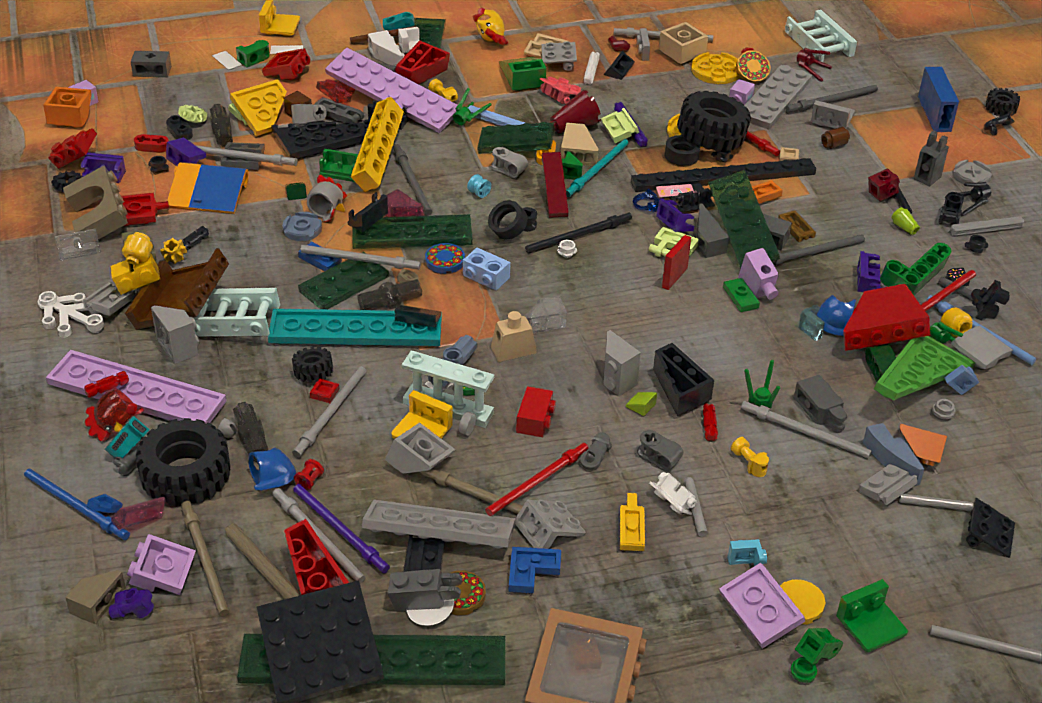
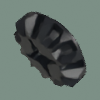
M75 171L59 172L58 175L53 176L51 181L52 187L57 191L64 192L63 188L82 178L80 173H75Z

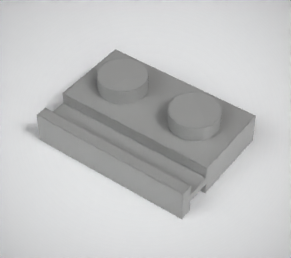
M108 282L85 298L83 302L85 308L90 306L92 310L110 316L134 299L135 295L134 290L121 295L117 287L112 286V283Z
M889 464L859 485L860 493L877 501L882 500L885 505H888L917 484V476H910L909 472Z

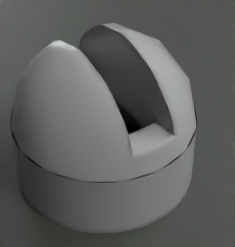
M226 418L221 421L218 427L223 433L224 438L233 437L237 431L235 423Z

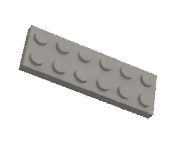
M780 65L744 105L750 112V123L770 130L786 111V105L792 104L811 82L812 74L803 70L793 69L787 65Z
M373 500L363 517L362 528L369 529L372 532L388 531L396 535H417L423 539L432 537L440 538L446 542L462 541L469 545L484 544L499 549L503 547L508 548L515 528V518Z

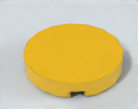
M789 580L780 585L804 615L805 622L802 624L813 623V620L822 617L826 602L824 594L817 586L804 580Z

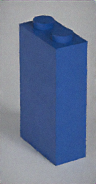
M925 67L918 98L933 131L952 132L959 100L943 67Z

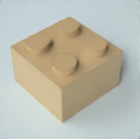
M684 22L660 31L659 50L682 64L706 52L708 36L689 23Z

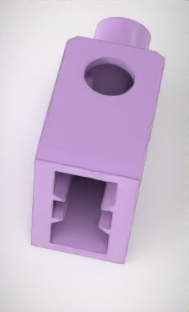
M763 248L745 253L738 278H743L756 298L766 295L769 300L774 299L779 294L775 288L778 272Z

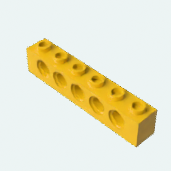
M391 96L376 103L351 174V178L364 192L380 186L399 125L402 121L404 111Z

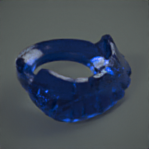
M647 189L645 193H640L633 198V205L639 210L657 212L660 199L652 190ZM641 199H650L654 201L649 202L647 206H640L637 204V202Z

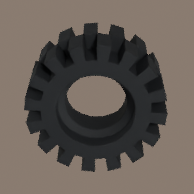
M997 88L991 89L985 104L986 110H989L990 113L994 112L996 116L997 114L1003 116L1013 111L1011 115L1013 116L1017 113L1020 96H1018V93H1014L1013 90L1008 91L1007 88L1005 90L999 88V90Z
M314 346L308 350L303 348V351L299 350L297 354L293 355L294 376L298 380L301 379L302 382L306 380L308 383H311L312 380L317 382L319 378L325 380L326 376L330 377L331 373H333L332 355L326 348L321 349V347H317V349H314Z

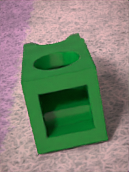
M258 40L246 47L242 45L236 47L237 61L247 68L270 57L269 43L265 40Z
M808 628L795 650L811 664H817L820 658L830 660L835 657L841 650L843 642L833 637L826 628Z

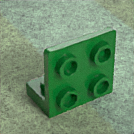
M883 579L841 596L836 615L865 652L873 651L908 634V629L885 604L889 586Z

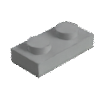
M640 28V33L636 36L638 54H641L642 61H649L650 42L647 28Z

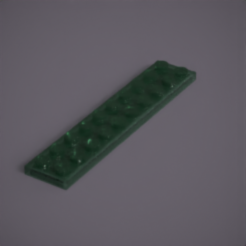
M244 634L237 674L238 683L273 684L262 634ZM373 635L384 679L366 684L505 686V636Z

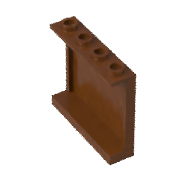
M216 248L208 262L172 270L166 260L159 261L157 265L160 279L141 288L125 312V315L136 330L154 326L152 306L184 310L189 317H197L229 265L226 257L219 248Z

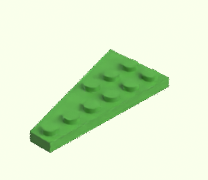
M929 336L914 338L908 342L878 380L874 390L886 398L896 400L945 380L944 377L961 365L966 368H973L976 362Z

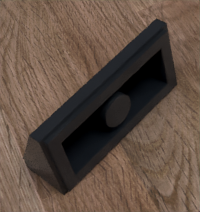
M622 51L604 75L622 80L635 61Z
M400 305L394 310L395 321L436 327L441 316V311Z

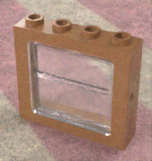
M551 608L525 703L633 702L636 686L632 685L633 677L639 678L641 662L637 660L639 654L644 655L647 639L642 638L643 628Z

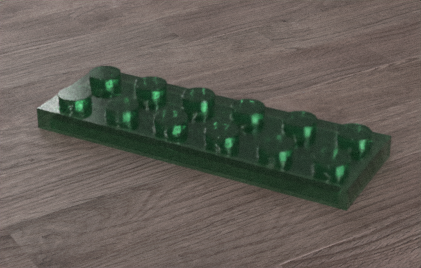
M743 170L708 182L740 269L745 253L761 248L765 250L771 262L779 260V252L746 171Z
M470 214L383 217L364 232L352 227L353 249L426 247L440 243L460 246L473 245Z

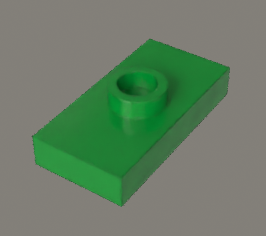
M743 278L723 282L724 290L740 312L759 308L760 302Z

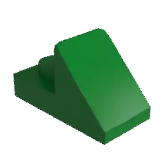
M568 151L566 158L562 159L564 179L575 180L582 176L583 163Z

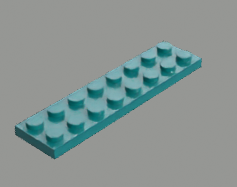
M273 309L268 343L440 346L442 312L437 326L430 327L395 321L394 311Z

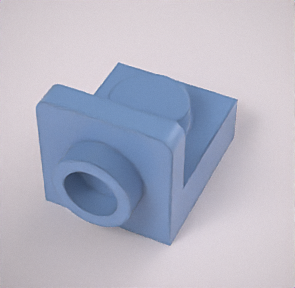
M963 365L944 377L947 384L961 395L979 383L971 367L966 368Z

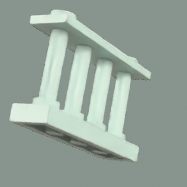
M822 10L815 11L813 20L797 23L790 16L787 17L785 32L803 49L829 51L830 53L842 51L848 57L855 55L857 41ZM813 26L816 28L809 31L804 30V28H809ZM822 34L825 36L823 38L818 39L813 38V36ZM831 42L834 44V45L828 46V47H823V46H822V44L831 43ZM813 54L816 60L823 62L824 55Z
M277 288L214 289L198 316L194 317L197 325L195 334L197 336H269L270 332L265 315L267 310L279 309L280 307ZM227 310H238L236 316H225ZM247 310H258L256 316H245ZM206 311H217L215 317H204Z
M411 350L402 363V368L413 372V383L403 396V404L409 405V394L415 390L451 405L453 419L461 420L464 413L470 412L476 414L475 425L486 428L494 414V407L484 404V392L487 391L492 383L494 374ZM422 374L433 377V389L422 386ZM442 380L454 383V395L442 392ZM463 386L475 389V401L463 398Z

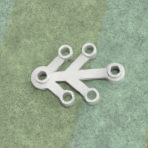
M46 291L39 295L38 306L44 309L43 327L48 330L55 328L56 321L55 317H53V309L59 311L60 325L57 329L60 337H68L72 334L69 317L85 324L91 333L101 332L104 322L103 317L98 314L100 312L92 310L90 306L84 307L83 300L86 297L83 293L58 297L54 292ZM74 302L72 305H64L65 303ZM89 310L92 315L86 316L78 311Z

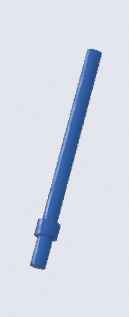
M29 468L25 471L24 476L98 523L105 532L113 533L123 540L129 538L130 532L119 526L118 521L110 516L105 517L96 510L88 508L87 504Z

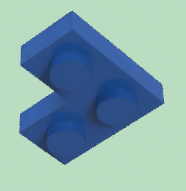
M512 547L509 592L534 593L535 574L560 575L561 550Z

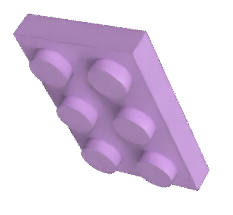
M759 563L719 588L720 594L762 649L805 622L804 615L762 563Z

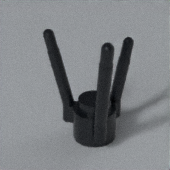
M986 182L964 183V186L973 187V189L960 192V194L963 196L971 195L973 199L979 201L964 210L961 216L988 202L992 192L991 187Z

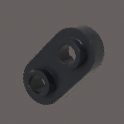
M173 115L166 120L167 129L175 139L184 137L190 140L193 137L191 126L182 117Z

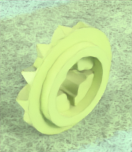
M184 105L180 106L178 114L186 121L201 123L207 120L208 113L204 109L198 108V106Z

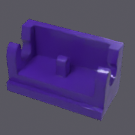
M184 137L167 142L166 159L176 166L180 162L197 164L198 160L206 158V152Z
M87 152L81 163V168H85L82 177L105 166L108 171L112 170L117 178L116 183H120L126 172L123 156Z
M660 198L657 218L674 232L694 231V226L686 223L687 219L695 218L693 215L680 212L674 207L677 205L675 201Z
M860 251L857 265V292L881 288L880 264L869 262L870 260H880L879 255Z

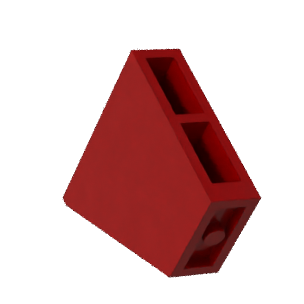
M906 284L864 291L843 330L844 349L849 351L930 336L929 315Z

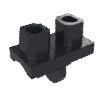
M994 280L988 289L983 287L981 290L974 289L971 292L972 304L978 310L976 319L982 321L985 316L995 319L999 313V306L995 305V303L998 302L1006 305L1009 301V292L1001 288L1000 281Z

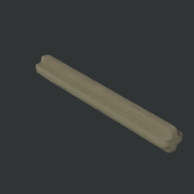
M232 523L225 528L227 537L284 599L301 595L237 524Z

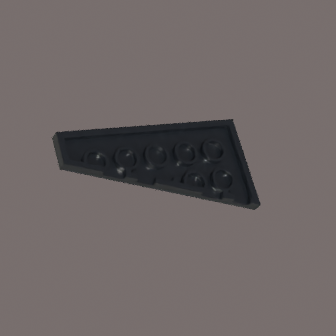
M371 119L364 120L363 123H353V120L346 121V124H336V121L307 123L305 126L300 127L295 126V124H288V127L278 128V125H271V128L288 157L300 159L301 157L321 153L324 149L335 150L336 148L363 142Z

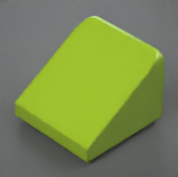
M638 392L626 404V407L645 416L656 405L657 393Z

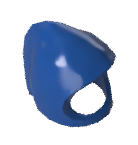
M831 295L820 306L816 314L818 326L825 332L844 336L843 330L853 313L856 299L844 303L840 302L834 295Z
M275 447L268 451L251 452L249 454V468L252 478L256 483L254 486L255 490L280 487L294 479L296 469L290 459L280 449ZM254 456L257 459L259 470L254 466Z

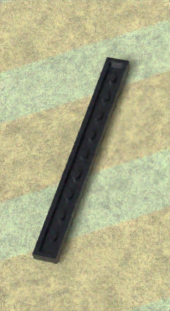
M811 158L768 161L765 163H748L744 165L631 175V184L635 192L656 191L658 186L697 183L707 186L809 176L816 174V167Z

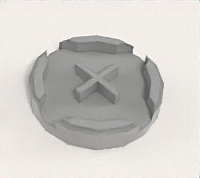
M968 160L958 162L953 172L955 179L962 184L965 182H986L988 184L992 176L990 167L976 160H973V162H968Z

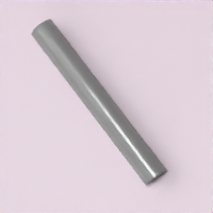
M687 477L684 480L685 487L696 497L695 500L697 501L696 505L691 508L698 535L704 537L708 534L694 480L691 477Z
M911 494L899 496V503L971 511L973 508V502Z

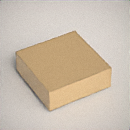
M781 147L779 161L799 159V149Z

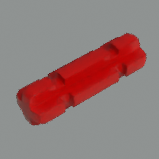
M125 371L116 373V376L111 375L98 380L96 384H87L84 386V390L88 397H93L98 392L101 394L116 388L118 385L127 384L129 377Z
M705 404L703 406L704 431L707 441L717 440L718 435L716 410L713 404Z

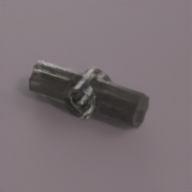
M214 104L210 109L213 135L215 134L217 144L225 147L228 142H233L230 117L227 116L225 107L220 104Z
M418 279L396 285L392 282H385L377 290L357 295L360 310H372L386 306L388 309H394L402 301L422 296V289Z
M246 402L238 403L233 409V414L237 422L241 444L245 445L248 457L251 452L268 451L262 422L260 419L257 420L252 404ZM254 456L253 461L258 463L256 457Z

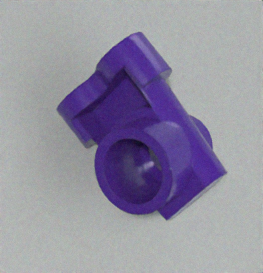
M136 588L116 592L115 603L109 607V615L113 619L124 617L125 614L132 612L137 618L147 616L154 607L151 601V592L147 589L137 590Z

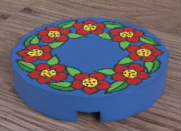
M440 243L433 245L425 253L426 265L433 272L446 274V271H451L453 273L463 267L465 253L457 245Z

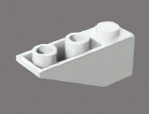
M387 30L368 34V49L374 58L386 64L396 66L405 56L404 53L400 52L399 45L395 44L393 36H390Z

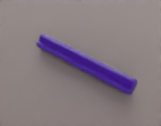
M616 102L614 110L619 113L622 111V108H625L638 127L639 133L634 132L631 134L640 147L647 146V137L622 102Z

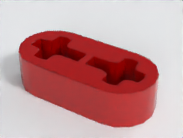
M141 134L134 138V145L138 151L163 153L166 152L169 139L161 135Z

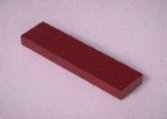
M543 152L542 164L549 218L568 217L569 211L561 152Z

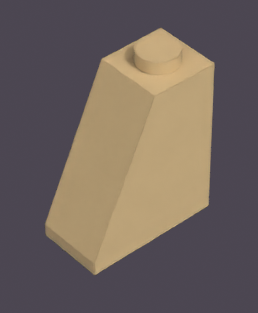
M566 123L561 146V158L565 159L569 151L583 165L594 166L598 162L599 149L585 124Z

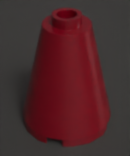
M587 90L578 93L550 118L549 125L553 132H565L566 123L585 124L587 127L601 122V119H598V116L601 115L598 104L593 96L589 97L587 95Z

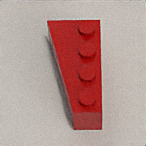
M307 519L284 530L301 595L349 583Z

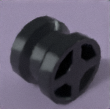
M530 207L522 208L528 217L524 231L535 230L537 227V211Z

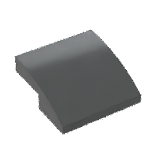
M228 142L224 149L264 154L265 144ZM223 157L221 166L259 170L262 161Z

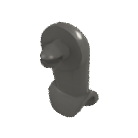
M600 432L593 437L592 445L580 457L581 465L584 468L593 470L600 466L606 450H610L612 447L608 434Z
M136 450L130 455H126L124 459L121 457L113 459L114 465L119 467V474L128 475L137 467Z

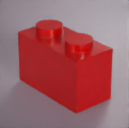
M527 386L517 414L516 433L543 438L545 429H549L552 417L550 413L554 414L556 408V400H553L552 390Z

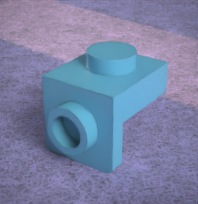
M759 539L730 541L727 556L729 565L753 563L756 566L759 563H767V553L765 549H762Z

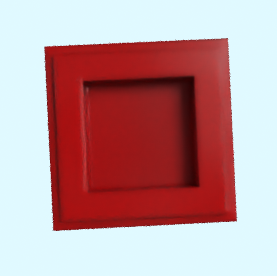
M319 378V381L316 382L310 391V398L331 403L340 389L339 384Z

